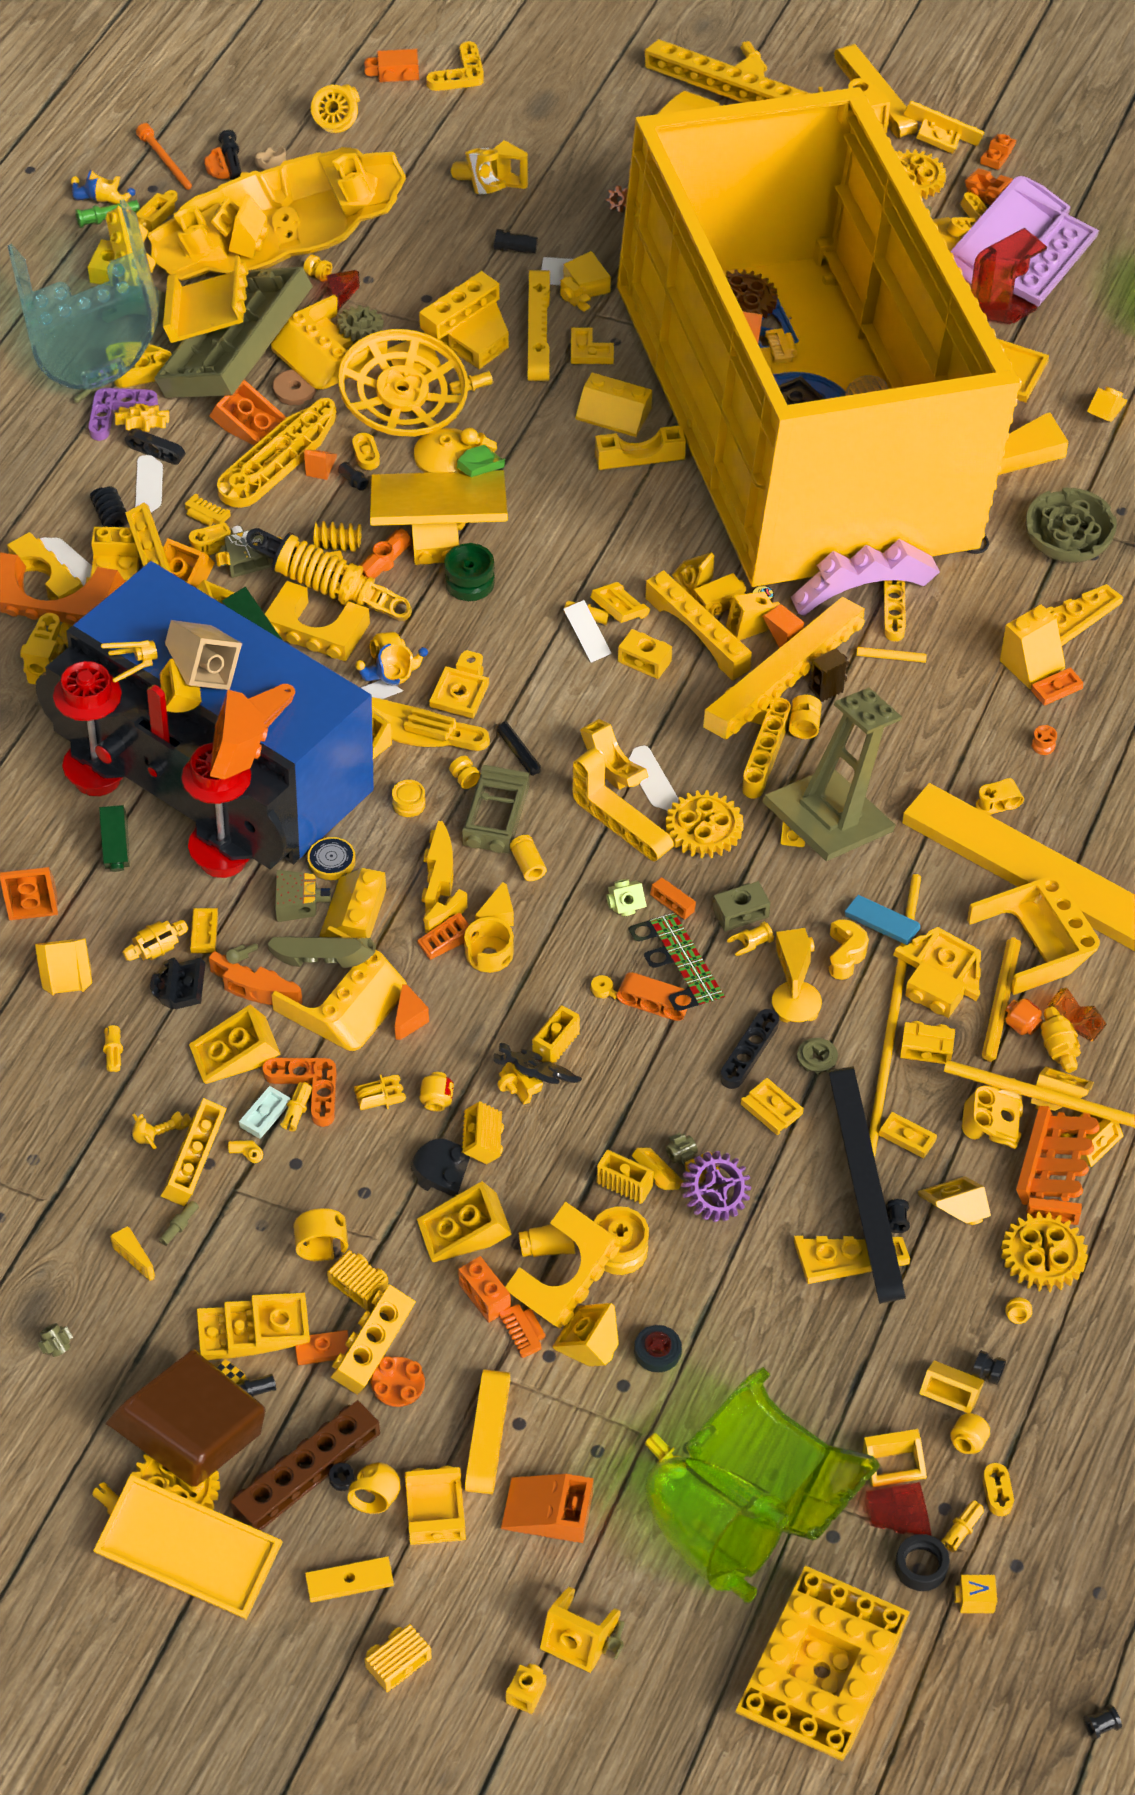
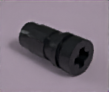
M497 229L494 250L504 249L507 252L508 250H514L515 252L536 254L538 237L519 233L514 234L508 230L504 232L502 229Z

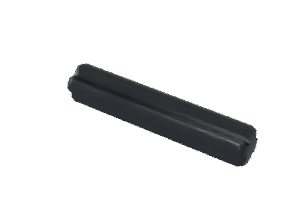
M506 721L497 725V732L531 776L539 774L541 771L540 764L509 723Z

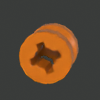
M1048 725L1037 727L1034 731V739L1032 740L1033 750L1040 755L1051 754L1056 746V730Z

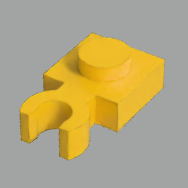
M566 276L560 280V296L574 307L577 305L581 311L588 310L590 305L586 302L590 300L589 295L582 293L581 287Z

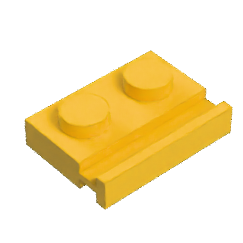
M768 1078L752 1089L748 1096L741 1099V1105L777 1136L782 1129H786L803 1115L804 1108Z

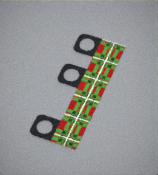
M675 913L629 927V931L635 941H644L659 936L665 946L645 952L644 957L650 967L656 968L675 962L690 989L673 993L669 996V1001L675 1010L682 1011L725 997ZM646 926L650 928L651 933L648 936L640 937L635 934V930L638 927ZM662 952L666 955V959L663 962L655 963L651 961L650 956L653 953ZM680 995H688L691 998V1002L688 1005L680 1006L676 1004L675 999Z

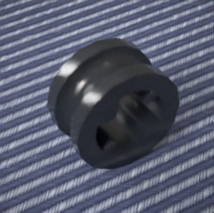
M337 1463L330 1469L331 1486L338 1491L348 1490L349 1486L354 1482L352 1467L347 1463ZM339 1473H343L346 1476L345 1481H341L338 1478Z

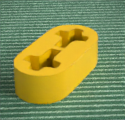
M1000 1463L989 1464L983 1474L987 1505L992 1514L1003 1517L1011 1512L1014 1503L1009 1472ZM992 1473H996L1000 1477L999 1485H996L994 1477H991ZM998 1494H1001V1499L1005 1502L1004 1507H1001L996 1502Z

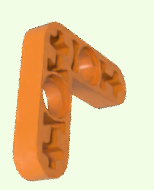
M271 1058L263 1064L264 1079L269 1083L299 1084L300 1082L312 1084V1121L320 1127L328 1126L334 1121L337 1071L333 1060L328 1058ZM297 1067H304L307 1070L303 1075L293 1073V1070ZM273 1068L278 1069L275 1074L271 1073ZM285 1068H288L289 1074H285ZM324 1068H328L327 1080L322 1077ZM322 1088H328L331 1091L328 1096L324 1097L317 1094L318 1090ZM321 1105H325L326 1108L324 1117L320 1116Z

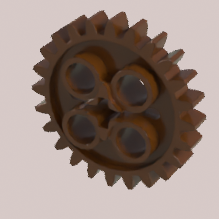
M735 269L734 274L726 271L728 283L743 312L763 314V318H767L768 314H773V309H776L778 294L777 288H774V283H768L769 278L762 279V274L755 276L754 271L748 274L745 269H743L742 273Z

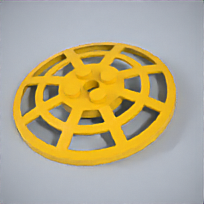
M390 329L370 334L350 347L340 364L338 386L342 400L349 411L365 425L390 435L420 436L442 429L459 415L467 399L468 376L459 357L442 341L418 331ZM390 340L411 341L408 352H389L385 354L381 353L377 343ZM419 343L436 350L448 361L437 367L428 359L417 355ZM368 347L374 358L365 364L360 373L349 369L348 366L354 357ZM405 359L406 362L405 365L390 367L387 360ZM417 362L425 366L431 372L424 376L419 370L413 368L414 363ZM376 365H379L383 371L379 375L378 380L367 377L369 371ZM453 368L460 380L461 395H447L448 387L444 374ZM345 376L357 381L360 402L351 403L345 392ZM437 379L440 384L441 394L428 393V383ZM364 384L376 388L377 397L367 400L364 393ZM404 386L408 390L401 391L397 387ZM425 401L438 402L436 407L428 414L421 408ZM445 403H458L453 414L437 424L431 419L441 411ZM384 404L392 409L390 417L377 411L374 406ZM367 409L377 418L388 422L387 427L368 419L358 410ZM413 411L418 417L409 420L399 419L400 412ZM423 422L428 426L427 428L416 430L395 429L397 424L414 425Z

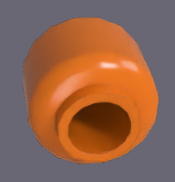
M1027 998L1021 999L1018 1002L1014 999L1005 1009L1008 1013L1005 1018L1006 1023L1019 1035H1032L1043 1022L1041 1019L1042 1011Z

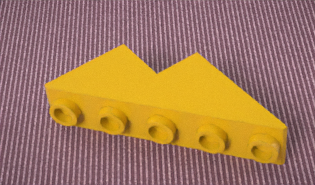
M117 206L111 212H108L105 217L121 288L145 287L157 262L141 249L149 231L120 206Z

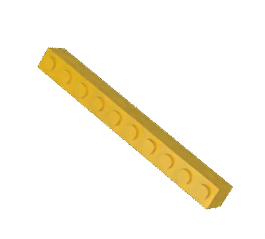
M841 597L706 708L703 727L725 740L732 734H736L744 724L752 721L756 714L761 710H765L786 689L794 686L798 679L807 675L812 668L813 658L837 648L841 643L846 642L853 633L861 630L865 622L863 619L865 608Z

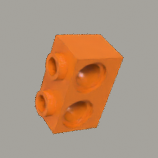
M481 1256L458 1269L460 1287L488 1323L498 1318L501 1311L511 1307L509 1291Z

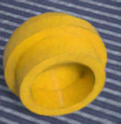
M1015 1297L1006 1304L1005 1313L1011 1322L1022 1324L1031 1317L1032 1305L1022 1297Z

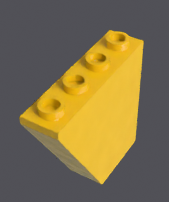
M496 302L439 339L450 347L455 354L479 370L509 348V332Z

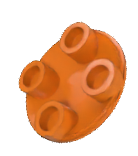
M404 1357L382 1358L371 1376V1388L374 1395L384 1404L393 1407L407 1406L415 1402L421 1396L425 1386V1377L421 1365Z

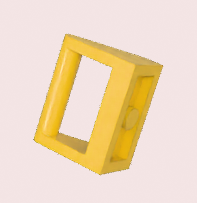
M504 140L493 148L498 151L499 158L492 161V170L498 178L505 181L506 187L526 189L528 187V154ZM511 159L520 160V177L511 172Z
M1090 1115L1098 1120L1100 1129L1097 1133L1086 1136V1138L1092 1141L1094 1151L1089 1155H1081L1080 1159L1085 1160L1087 1165L1092 1167L1123 1137V1133L1119 1123ZM1061 1133L1060 1137L1072 1138L1075 1134Z
M918 1429L864 1437L862 1451L872 1487L927 1478ZM913 1452L917 1469L877 1475L874 1458Z

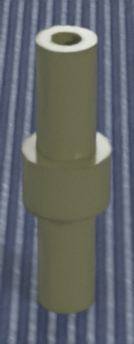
M190 1201L180 1214H176L169 1222L170 1226L159 1238L163 1245L167 1246L178 1232H182L186 1228L188 1220L199 1208L198 1204Z

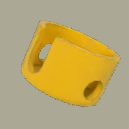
M494 917L480 918L472 922L466 929L464 936L467 962L480 972L492 973L506 968L512 961L514 954L512 928L505 921ZM487 948H492L496 951V953L492 954L482 952Z
M318 1208L306 1211L296 1218L294 1222L295 1248L297 1255L309 1261L334 1259V1238L340 1239L341 1252L345 1253L347 1251V1225L345 1216L339 1211Z

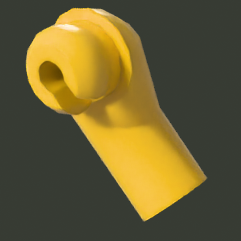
M229 1141V1154L242 1153L252 1163H258L262 1160L263 1151L254 1141Z

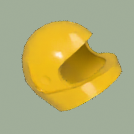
M375 1462L363 1467L357 1475V1480L349 1486L348 1502L355 1509L364 1513L378 1514L386 1511L400 1492L399 1476L391 1466L385 1463ZM364 1489L375 1496V1500L372 1503L363 1502L356 1497L355 1491Z

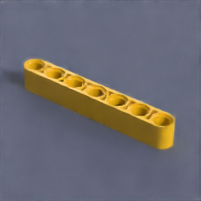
M851 44L836 49L834 52L835 61L850 81L858 78L866 79L888 96L891 101L888 128L895 137L901 138L918 132L917 121L904 115L907 108L906 105L857 45ZM862 84L855 85V87H860L862 91H866L868 89L865 85Z

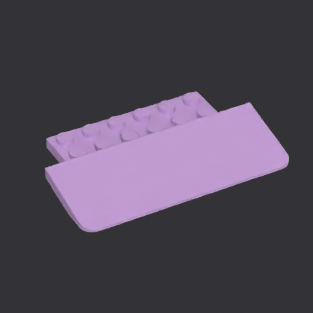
M1018 176L1014 178L951 252L957 266L962 270L965 281L969 283L971 291L989 305L1006 289L1040 306L1096 239L1099 230L1068 215L1071 207L1043 185L1027 177Z

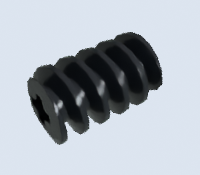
M110 486L101 487L90 493V499L103 527H124L128 524L125 514L127 511L116 488Z

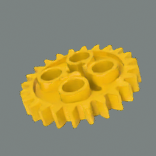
M906 149L905 153L899 150V159L902 165H905L907 174L913 180L918 194L927 200L928 195L934 197L935 192L940 193V188L944 187L946 180V168H943V162L938 163V157L932 159V154L926 156L925 151L919 154L916 149L913 153H910L908 149Z
M697 790L695 796L687 793L686 800L678 797V803H672V809H668L665 826L666 832L674 841V847L682 846V853L690 850L691 857L697 852L700 854V858H703L705 853H708L710 858H713V852H717L722 856L723 849L730 852L731 845L737 846V840L741 839L744 823L743 815L740 814V808H734V801L727 803L726 795L718 798V792H715L713 796H709L708 790L705 791L704 795H701Z
M1037 1212L1036 1218L1033 1219L1028 1213L1026 1221L1018 1218L1016 1225L1010 1224L1009 1232H1005L1001 1249H1003L1001 1258L1006 1259L1005 1268L1012 1267L1010 1276L1019 1275L1018 1283L1024 1280L1028 1281L1027 1288L1036 1284L1038 1291H1041L1042 1287L1046 1286L1048 1291L1051 1292L1053 1285H1056L1059 1290H1062L1064 1283L1071 1286L1073 1279L1078 1280L1080 1273L1084 1272L1088 1257L1086 1254L1088 1246L1083 1244L1085 1237L1077 1236L1078 1227L1070 1229V1220L1064 1224L1061 1223V1215L1054 1220L1050 1212L1046 1218H1043L1041 1213ZM1040 1232L1044 1235V1249L1041 1248L1042 1238ZM1051 1238H1056L1060 1241H1054ZM1045 1255H1048L1046 1264L1049 1271L1045 1269ZM1055 1261H1061V1262H1063L1064 1264H1059V1263H1056ZM1030 1262H1034V1263H1036L1037 1265L1035 1266V1265H1031V1264H1029V1263H1030Z
M146 1454L143 1455L145 1464L136 1463L138 1472H132L131 1475L209 1509H214V1502L212 1500L219 1499L217 1491L220 1490V1482L217 1481L219 1480L218 1471H215L198 1486L193 1487L171 1471H165L166 1468Z

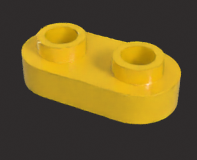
M368 433L355 435L352 443L358 465L364 470L377 468L380 464V455L374 437Z

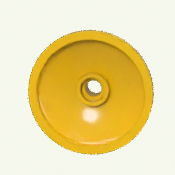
M442 428L419 438L414 447V460L424 473L462 472L457 468L458 459L466 450L473 448V445H466L462 442V430Z

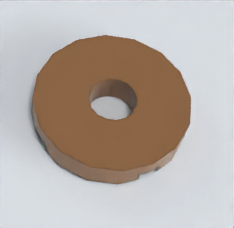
M294 370L282 372L273 382L275 397H278L280 402L287 405L304 404V401L308 399L310 401L316 394V389ZM293 386L299 387L298 389H291Z

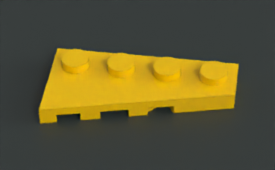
M1106 584L1083 593L1078 599H1068L1063 601V605L1055 608L1052 606L1046 608L1057 618L1061 645L1063 646L1119 606L1123 601V596Z
M794 1236L795 1248L807 1284L872 1272L865 1240L854 1239V1236H843V1239H828V1236H816V1239H803V1236ZM893 1237L899 1266L908 1265L910 1257L903 1237Z

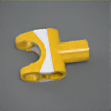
M471 149L465 152L467 161H456L452 164V177L456 180H472L475 194H488L506 188L505 181L498 178L492 170V161L499 158L498 151L495 149Z

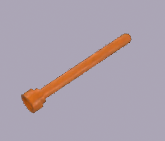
M148 123L139 125L136 129V135L141 141L150 144L186 190H190L192 188L191 182L154 138V130Z

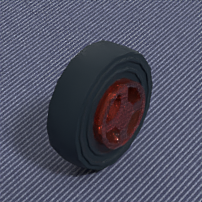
M652 1325L646 1327L638 1334L634 1344V1354L637 1362L644 1369L662 1373L671 1370L677 1365L682 1354V1343L678 1334L673 1329L664 1325Z

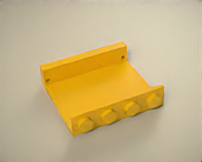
M236 255L234 260V272L183 287L176 274L168 275L163 328L171 343L243 323L244 313H246L244 303L247 300L245 288L248 287L246 279L248 268L245 262L242 263L239 255Z

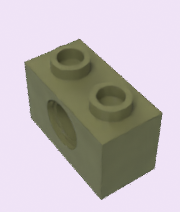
M757 881L746 883L738 888L722 891L714 895L713 911L724 932L768 918L770 914V901L761 884Z

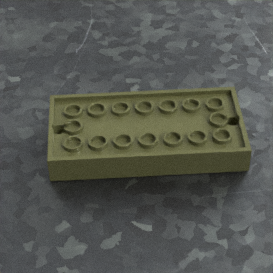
M303 267L248 270V275H246L248 287L245 288L247 300L244 303L246 313H244L243 323L184 339L154 378L165 398L233 395L313 287Z

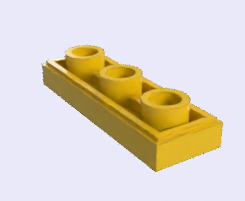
M389 1557L305 1573L311 1603L394 1586ZM349 1579L354 1580L353 1582H350V1583L346 1582V1581L349 1580Z

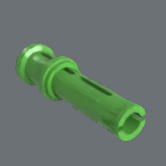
M137 200L100 208L95 205L91 209H76V219L80 228L87 224H100L102 220H106L105 216L117 206H120L129 215L136 214L140 210Z

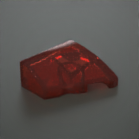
M920 1482L866 1491L864 1502L872 1527L880 1529L890 1528L896 1533L904 1535L905 1532L932 1536Z

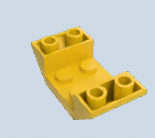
M94 527L91 543L93 562L91 576L86 578V583L93 576L97 567L118 570L124 580L127 581L139 569V552L131 528Z

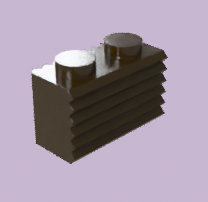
M834 648L813 658L810 690L821 702L832 698V696L836 697V694L839 695L840 692L843 693L844 684L847 681L846 667L849 666L847 657L841 654L837 648Z

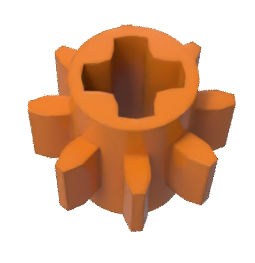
M616 186V191H608L610 196L606 201L610 202V209L614 210L617 207L618 212H623V207H626L628 188L622 191L621 186ZM622 196V200L618 202L617 197Z

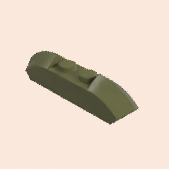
M284 936L273 937L268 942V950L277 959L297 967H301L303 962H318V958H324V963H339L342 968L353 967L368 960L375 953L376 944L371 938Z

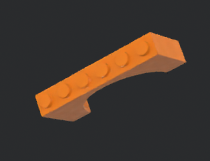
M0 552V612L13 617L21 615L37 620V618L46 613H54L59 617L60 622L73 626L126 582L118 570L97 567L90 580L75 593L58 600H38L25 593L23 581L26 565L18 555Z

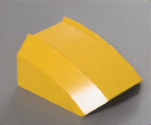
M86 938L35 944L42 989L54 995L55 993L71 991L84 992L92 984L91 964Z

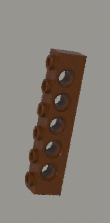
M358 1400L352 1405H346L336 1418L331 1422L327 1421L322 1424L316 1434L311 1438L302 1440L296 1450L289 1455L282 1456L271 1470L261 1473L246 1490L241 1489L231 1501L233 1514L241 1523L261 1531L327 1478L333 1465L347 1462L380 1435L379 1421ZM343 1430H351V1431H352V1432L349 1433V1434H342V1433H341ZM325 1446L331 1447V1449L328 1451L320 1450L322 1447ZM303 1463L310 1464L307 1468L299 1467ZM282 1480H288V1481H290L289 1483H287V1484H285V1485H279V1484H277L278 1482H280V1481H282ZM260 1497L268 1498L265 1502L256 1501Z

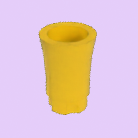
M552 1224L519 1232L523 1257L576 1254L573 1239Z

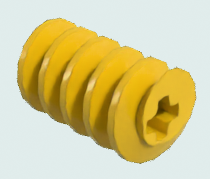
M325 521L322 522L320 527H318L316 522L314 527V545L317 549L323 544L325 550H328L330 545H332L335 551L338 550L339 546H341L342 551H346L349 546L350 550L355 552L357 547L360 548L361 524H358L356 530H354L352 523H349L348 528L345 529L343 522L340 523L338 528L335 527L334 522H331L329 528H327Z

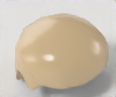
M280 146L278 151H273L269 147L266 152L257 153L255 155L256 166L262 171L280 166L286 160V149Z

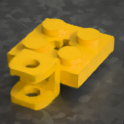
M466 650L460 655L456 669L445 666L429 701L431 708L474 719L489 686V678L483 676L482 654ZM474 658L475 661L469 663L467 662V659ZM463 690V695H456L454 692Z

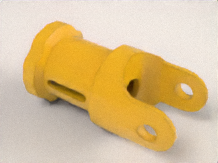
M763 921L760 923V926L754 929H745L731 936L727 942L740 940L745 948L735 954V956H740L755 950L756 946L762 943L773 942L774 936L769 924Z

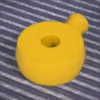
M599 975L593 978L590 989L595 997L606 998L611 996L617 999V991L613 989L614 985L609 977Z

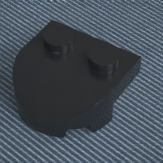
M201 957L180 963L175 958H171L163 963L165 967L158 974L153 973L150 989L164 1006L171 1009H180L201 1004L206 964Z
M434 1139L425 1143L415 1153L411 1161V1171H414L418 1179V1185L426 1191H429L432 1187L455 1197L459 1193L470 1156L462 1153L463 1148L457 1143L447 1139Z

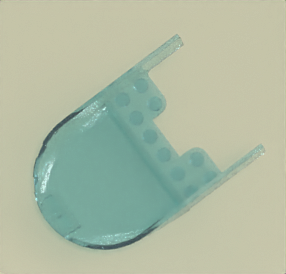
M124 199L120 200V205L133 253L115 259L108 265L109 282L74 296L71 295L69 286L64 282H58L38 291H33L24 257L12 244L7 245L34 359L48 378L67 388L93 389L107 385L122 377L144 354L156 331L159 318L158 291L153 282L137 216Z

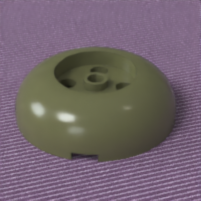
M1062 488V491L1051 493L1047 491L1033 500L1027 511L1026 529L1034 546L1044 555L1061 562L1078 563L1099 556L1109 547L1115 536L1117 520L1110 511V505L1096 494L1078 488Z

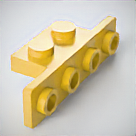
M914 101L909 102L904 112L905 116L921 122L917 139L952 154L956 150L959 139L978 146L984 135V132L976 127L967 125Z

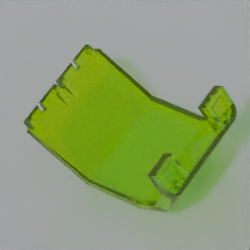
M762 1367L753 1371L740 1383L686 1444V1448L697 1472L718 1494L761 1526L809 1540H816L822 1536L832 1524V1521L839 1516L849 1504V1501L865 1485V1482L878 1470L880 1464L872 1455L827 1445L784 1414L767 1394L763 1383L769 1378L770 1374Z

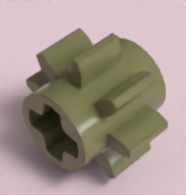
M680 1132L669 1137L671 1142L666 1146L669 1159L673 1163L678 1162V1164L685 1166V1162L692 1159V1156L698 1152L694 1139L690 1135L685 1137V1134L681 1135Z
M54 1323L40 1332L41 1341L37 1344L43 1354L51 1353L53 1357H57L70 1349L69 1340L73 1336L67 1326L59 1327L58 1323Z

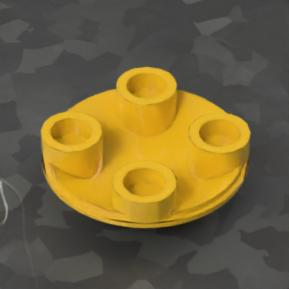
M787 982L777 987L772 996V1006L779 1015V1019L785 1023L790 1021H813L817 1018L822 1005L820 993L807 982H803L798 998H792Z

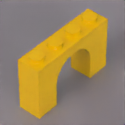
M286 581L265 613L282 640L346 662L370 624L369 608L348 601L339 617L333 623L324 627H309L298 620L309 603L307 587Z
M566 1201L550 1224L569 1236L577 1244L581 1254V1263L577 1274L566 1284L548 1286L519 1267L505 1287L510 1294L560 1329L571 1321L574 1315L573 1310L578 1303H582L587 1298L589 1287L594 1281L596 1282L601 1278L605 1270L603 1267L609 1259L611 1260L617 1255L620 1249L619 1244L622 1242Z

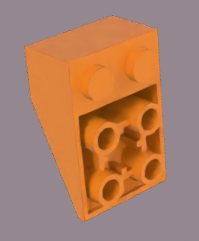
M571 1474L513 1477L510 1483L501 1529L583 1543L593 1496V1478Z

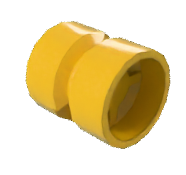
M799 695L792 700L789 731L794 737L811 739L819 733L822 704L818 698L812 695Z

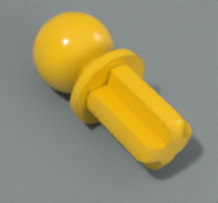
M466 428L462 431L461 440L464 444L473 445V448L485 445L493 452L497 450V443L486 438L484 433L478 434L473 428Z
M652 1434L645 1441V1445L659 1459L657 1462L659 1464L663 1461L666 1463V1471L670 1476L679 1478L686 1473V1460L681 1456H674L672 1452L675 1448H670L658 1434Z

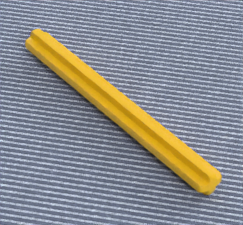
M1015 937L1008 939L1006 942L982 1051V1058L987 1060V1062L995 1060L998 1053L1006 1016L1005 1009L1008 1006L1013 976L1021 947V941Z

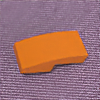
M997 134L990 141L989 149L981 156L980 164L999 170L1013 150L1016 140L1006 134Z

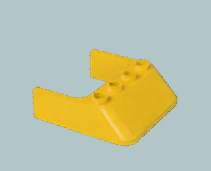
M335 295L293 313L271 342V350L307 383L319 390L327 389L338 383L340 364L348 351L316 324V322L324 317L330 320L337 316V297ZM387 341L377 343L381 353H387ZM367 347L357 354L350 362L348 368L360 373L365 364L374 358L370 349Z
M1045 877L977 901L969 906L967 921L970 925L1002 913L1015 915L1046 962L1015 974L1011 987L1013 995L1068 976L1099 948L1100 940L1064 883L1057 877Z
M328 926L326 929L327 937L353 938L332 926ZM375 950V953L368 960L351 968L319 1007H305L274 991L272 993L273 1010L345 1050L356 1051L367 1042L400 1000L402 984L407 985V983L381 952Z

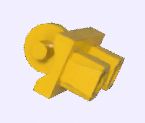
M506 1063L499 1073L501 1079L497 1083L498 1088L503 1092L510 1091L511 1094L516 1093L523 1105L530 1103L532 1095L542 1090V1080L535 1077L528 1078V1076L520 1073L512 1063Z

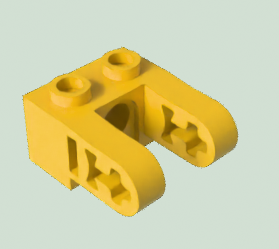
M46 613L39 618L27 643L23 644L20 655L24 661L23 670L30 684L36 685L39 676L46 672L45 667L65 651L63 640L58 637L61 630L60 619L54 613Z

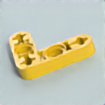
M470 41L463 42L460 45V59L463 68L430 72L427 75V87L433 91L475 87L483 84L484 71L477 45Z
M965 193L960 202L961 207L970 218L954 217L947 226L948 232L953 236L964 237L988 209L982 200L973 193Z

